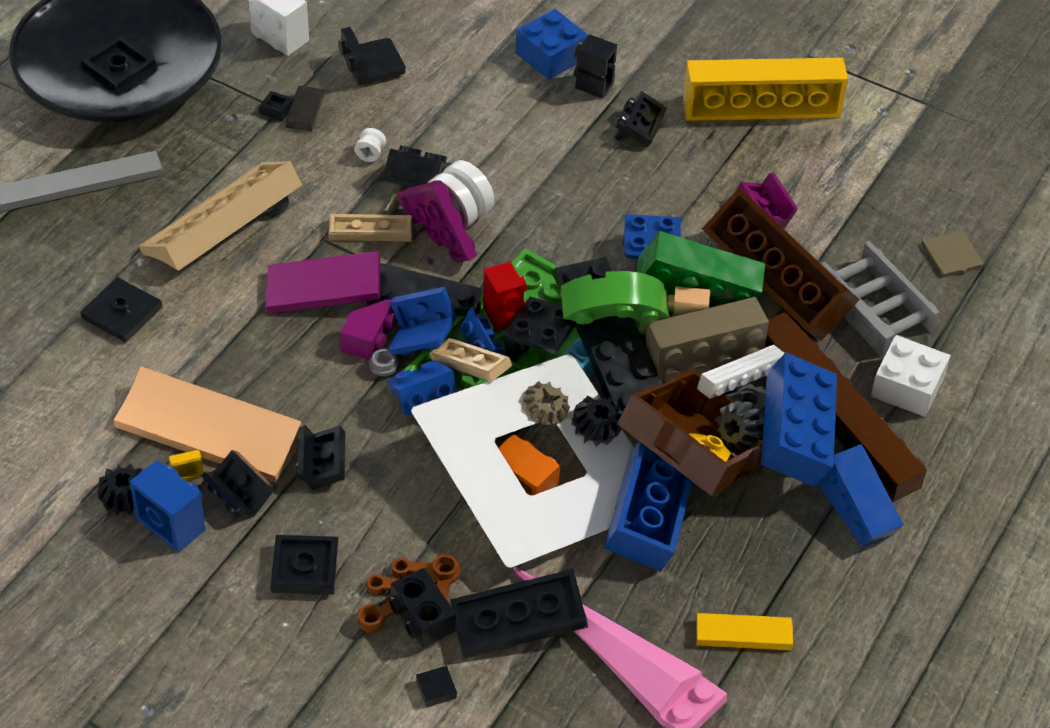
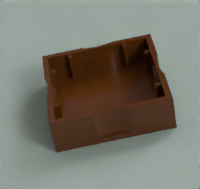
M693 369L672 377L664 384L654 385L633 394L617 425L712 496L765 467L761 465L763 437H759L756 446L745 452L731 451L728 460L725 462L713 453L708 446H704L689 435L690 433L705 436L713 435L720 439L721 433L714 432L719 427V423L715 418L721 415V408L733 402L725 393L709 399L700 392L697 386L701 375Z

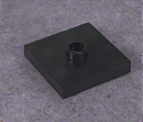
M116 277L80 311L82 319L126 343L162 308V301Z
M276 535L270 585L271 593L334 595L338 537Z

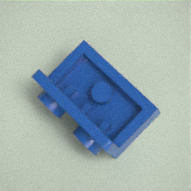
M440 361L427 362L422 365V368L414 371H401L394 378L386 380L389 391L399 399L402 413L405 416L412 415L411 410L415 406L458 392L453 370Z

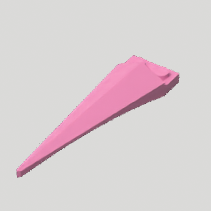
M514 567V575L519 580L526 581L535 578L518 567ZM583 605L588 628L574 632L618 676L663 727L700 728L727 702V693L704 678L701 671Z

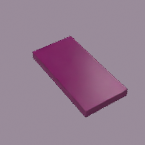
M379 251L268 265L266 309L268 314L380 300Z

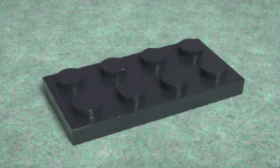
M573 569L450 599L451 607L456 613V629L463 659L588 628L586 614Z

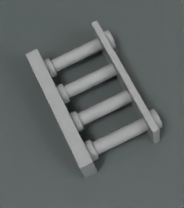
M870 241L864 244L861 260L845 268L835 271L826 262L822 263L860 299L844 318L881 357L886 355L895 335L919 323L930 333L935 331L940 313L936 306L929 302L884 256L883 252L877 249ZM866 269L876 277V279L855 289L850 288L843 281ZM883 287H886L894 295L873 307L867 306L861 299ZM901 305H904L911 313V315L891 325L885 324L878 317Z

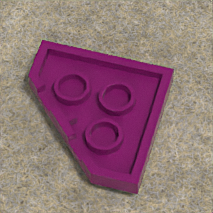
M441 180L406 188L396 193L406 214L412 215V222L414 224L419 222L427 228L425 234L438 246L444 245L451 251L449 256L456 263L469 261L478 256L474 249V241L467 234L462 224V216L455 210L450 200V192Z

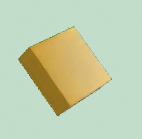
M199 449L169 456L170 466L178 472L184 481L201 477L203 474L202 458Z

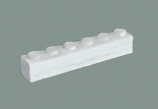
M771 345L705 372L701 375L697 389L711 399L725 392L732 391L737 387L744 386L749 382L756 381L761 377L767 376V371L783 356L784 352L775 345Z

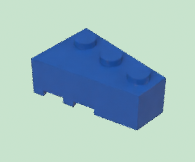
M862 444L835 454L833 469L817 484L851 530L853 536L862 547L893 536L904 524Z

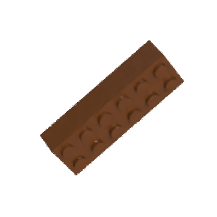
M741 188L736 190L702 228L724 251L765 263L763 289L806 331L819 341H822L860 300Z

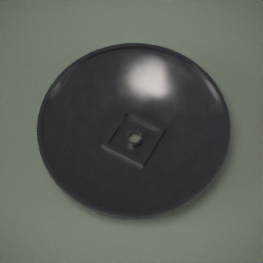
M41 0L22 17L16 26L10 42L9 56L11 68L19 86L29 97L43 107L55 113L80 120L119 122L140 119L164 112L197 93L207 83L217 68L222 49L221 33L214 15L201 0Z

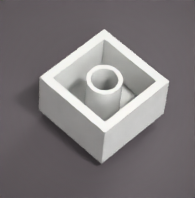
M249 0L251 33L255 37L262 39L274 49L281 51L287 56L309 41L307 1Z
M895 335L876 373L871 397L926 417L944 380L951 355Z

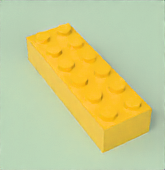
M844 59L687 60L683 91L686 121L841 118L848 83Z

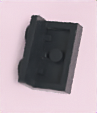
M306 425L299 427V439H297L299 452L296 472L299 478L304 480L312 490L345 480L346 432L341 426L314 434Z
M235 450L229 452L214 473L204 471L201 475L208 483L207 489L214 495L222 497L227 502L225 504L226 508L237 516L244 514L254 517L276 489L251 463Z

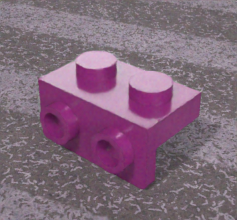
M769 173L762 184L741 182L737 189L741 188L784 229L798 210L775 173Z

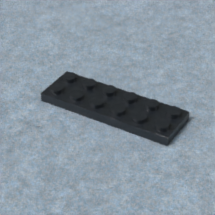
M602 257L556 267L552 275L561 293V286L574 279L590 274L592 280L605 278L606 272H611L612 269L607 258ZM610 316L596 319L589 324L577 323L575 325L606 399L611 398L612 406H620L619 413L621 415L633 394L651 386L662 384L633 318Z

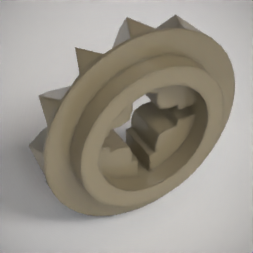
M538 381L535 385L529 386L523 396V406L527 414L536 422L544 425L561 423L566 418L570 409L568 405L569 396L563 395L561 387L555 388L551 385V382L542 384ZM544 397L547 401L553 402L551 407H549L548 403L541 402Z

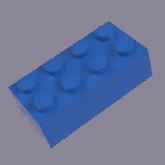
M786 352L767 371L762 466L811 486H815L833 469L837 374Z
M640 441L637 442L629 455L604 549L661 572L675 552L692 481Z

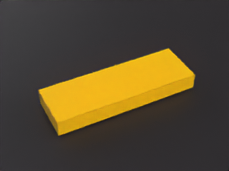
M697 613L696 646L792 651V618Z

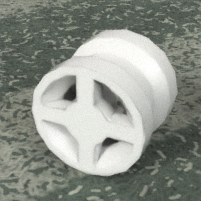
M364 129L360 135V140L357 141L354 147L356 155L367 162L377 161L381 155V150L386 145V137L377 129Z

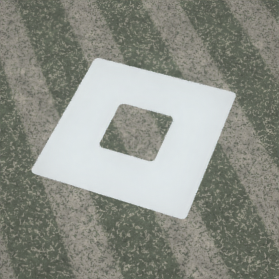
M570 354L505 375L492 382L488 381L413 407L411 410L507 567L517 566L608 530L629 455L634 448L622 429L618 437H615L608 445L601 442V444L595 446L591 440L584 443L583 435H575L576 427L571 425V419L576 405L582 402L587 395L594 399L598 392L575 357ZM538 381L542 384L551 382L553 387H561L563 395L569 396V412L566 418L557 426L581 461L587 474L584 477L531 496L525 492L495 444V438L538 423L525 411L523 396L528 387L535 385ZM545 397L541 401L542 403H548L549 407L553 403L552 401H547Z

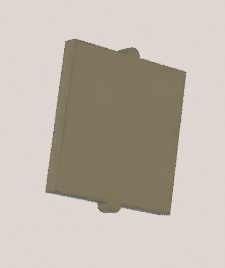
M964 231L947 235L942 233L938 237L922 240V246L942 278L960 273L965 275L968 271L984 268V262Z

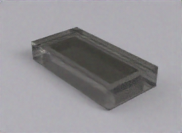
M298 86L286 120V128L313 131L324 98V89Z

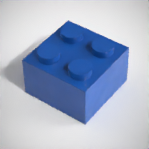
M553 9L516 30L515 53L550 80L577 64V58L575 57L576 47L580 42H584L588 34L558 10Z
M156 460L129 481L136 519L178 553L206 530L201 491L195 484H188L173 467H166L159 460Z

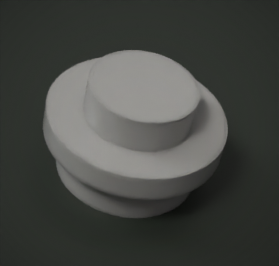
M380 349L375 351L370 358L369 368L375 375L389 376L397 371L398 359L395 355H391L388 349Z

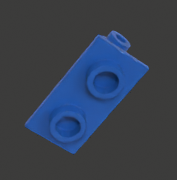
M470 308L460 327V331L467 343L505 356V349L501 346L498 339H493L495 334L488 323V319L481 314L476 315L474 309Z

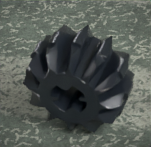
M598 394L593 399L587 395L582 402L576 405L573 411L571 425L576 427L575 435H583L584 443L591 440L595 446H598L601 442L608 445L615 437H618L621 431V427L617 425L621 417L619 413L620 406H612L611 398L602 400Z
M131 463L126 468H122L117 464L116 470L106 469L105 476L99 477L98 498L103 503L106 511L114 509L117 516L122 511H126L131 515L134 505L129 481L140 474L142 468L134 469Z

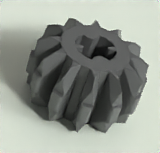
M733 401L728 406L721 408V415L715 418L719 423V427L714 432L721 433L720 440H722L723 444H727V448L731 451L745 452L755 447L759 437H763L761 425L764 424V420L759 418L761 410L758 408L753 409V403Z

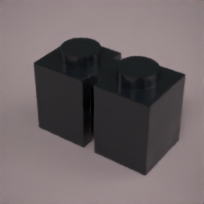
M589 34L583 43L580 42L575 50L577 64L573 76L576 77V89L604 98L614 84L617 44Z

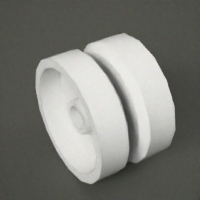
M463 160L456 161L448 166L443 173L437 174L427 182L431 183L441 180L448 188L451 195L450 200L455 210L462 216V224L465 230L474 224L476 219L483 217L491 211L494 206L495 197L490 183L483 173L469 162Z

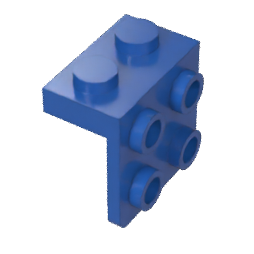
M625 214L623 231L624 256L628 259H638L659 231L681 237V217Z
M445 287L393 297L390 305L400 329L389 347L391 355H408L415 350L425 348L427 350H434L443 344L457 317Z

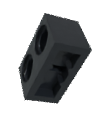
M425 568L391 583V597L388 598L389 605L395 615H401L408 635L412 639L416 638L422 648L456 632V613Z

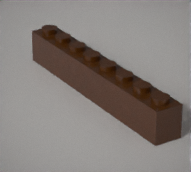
M787 312L769 319L765 348L775 345L784 353H789L837 374L835 436L847 450L862 444L891 501L895 502L921 489L927 471L923 462L910 452L905 442L897 437L889 428L886 420L879 417L872 409L869 401L862 397L853 387L851 381L840 373L834 362L827 358L819 349L816 341L810 339L802 330L801 325Z

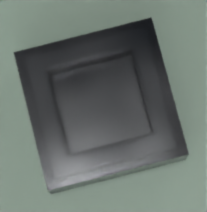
M270 91L258 107L259 114L283 121L294 106V98Z
M447 666L416 674V682L426 707L457 698V690Z

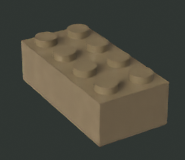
M748 298L649 322L647 324L645 346L662 384H664L672 377L690 369L702 375L705 372L764 349L769 320L757 298Z

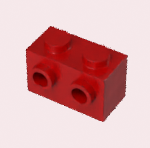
M511 261L486 268L483 273V309L496 332L507 329L525 304L524 292L527 291L526 282L522 275H518Z

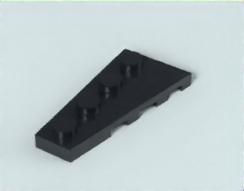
M381 263L380 300L367 301V306L385 300H392L393 297L445 287L457 316H466L470 308H473L477 315L483 302V289Z

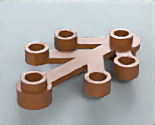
M448 554L437 556L432 563L397 558L392 562V575L395 578H386L379 574L371 575L367 579V591L373 596H380L385 591H391L392 582L425 568L448 601L450 584L457 581L460 577L461 567L459 562ZM398 567H405L406 569L400 571V570H397L396 568H398ZM379 583L381 586L373 587L372 584ZM389 601L380 607L374 604H367L361 607L358 612L359 627L367 633H375L380 630L384 624V619L393 614ZM374 620L376 622L368 623L367 621Z

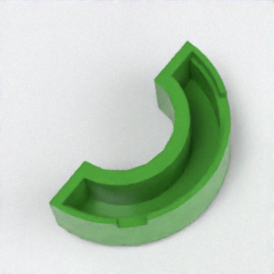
M611 271L606 272L605 278L592 280L590 274L561 286L563 318L576 321L578 324H589L596 319L610 316H618L620 318L631 317L634 318L639 332L646 334L649 322L669 318L667 292L664 289V284L659 279L647 274Z

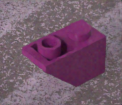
M385 300L350 312L340 331L341 352L370 360L375 351L384 348L386 334L388 330H393L396 323V316L390 305L391 300Z

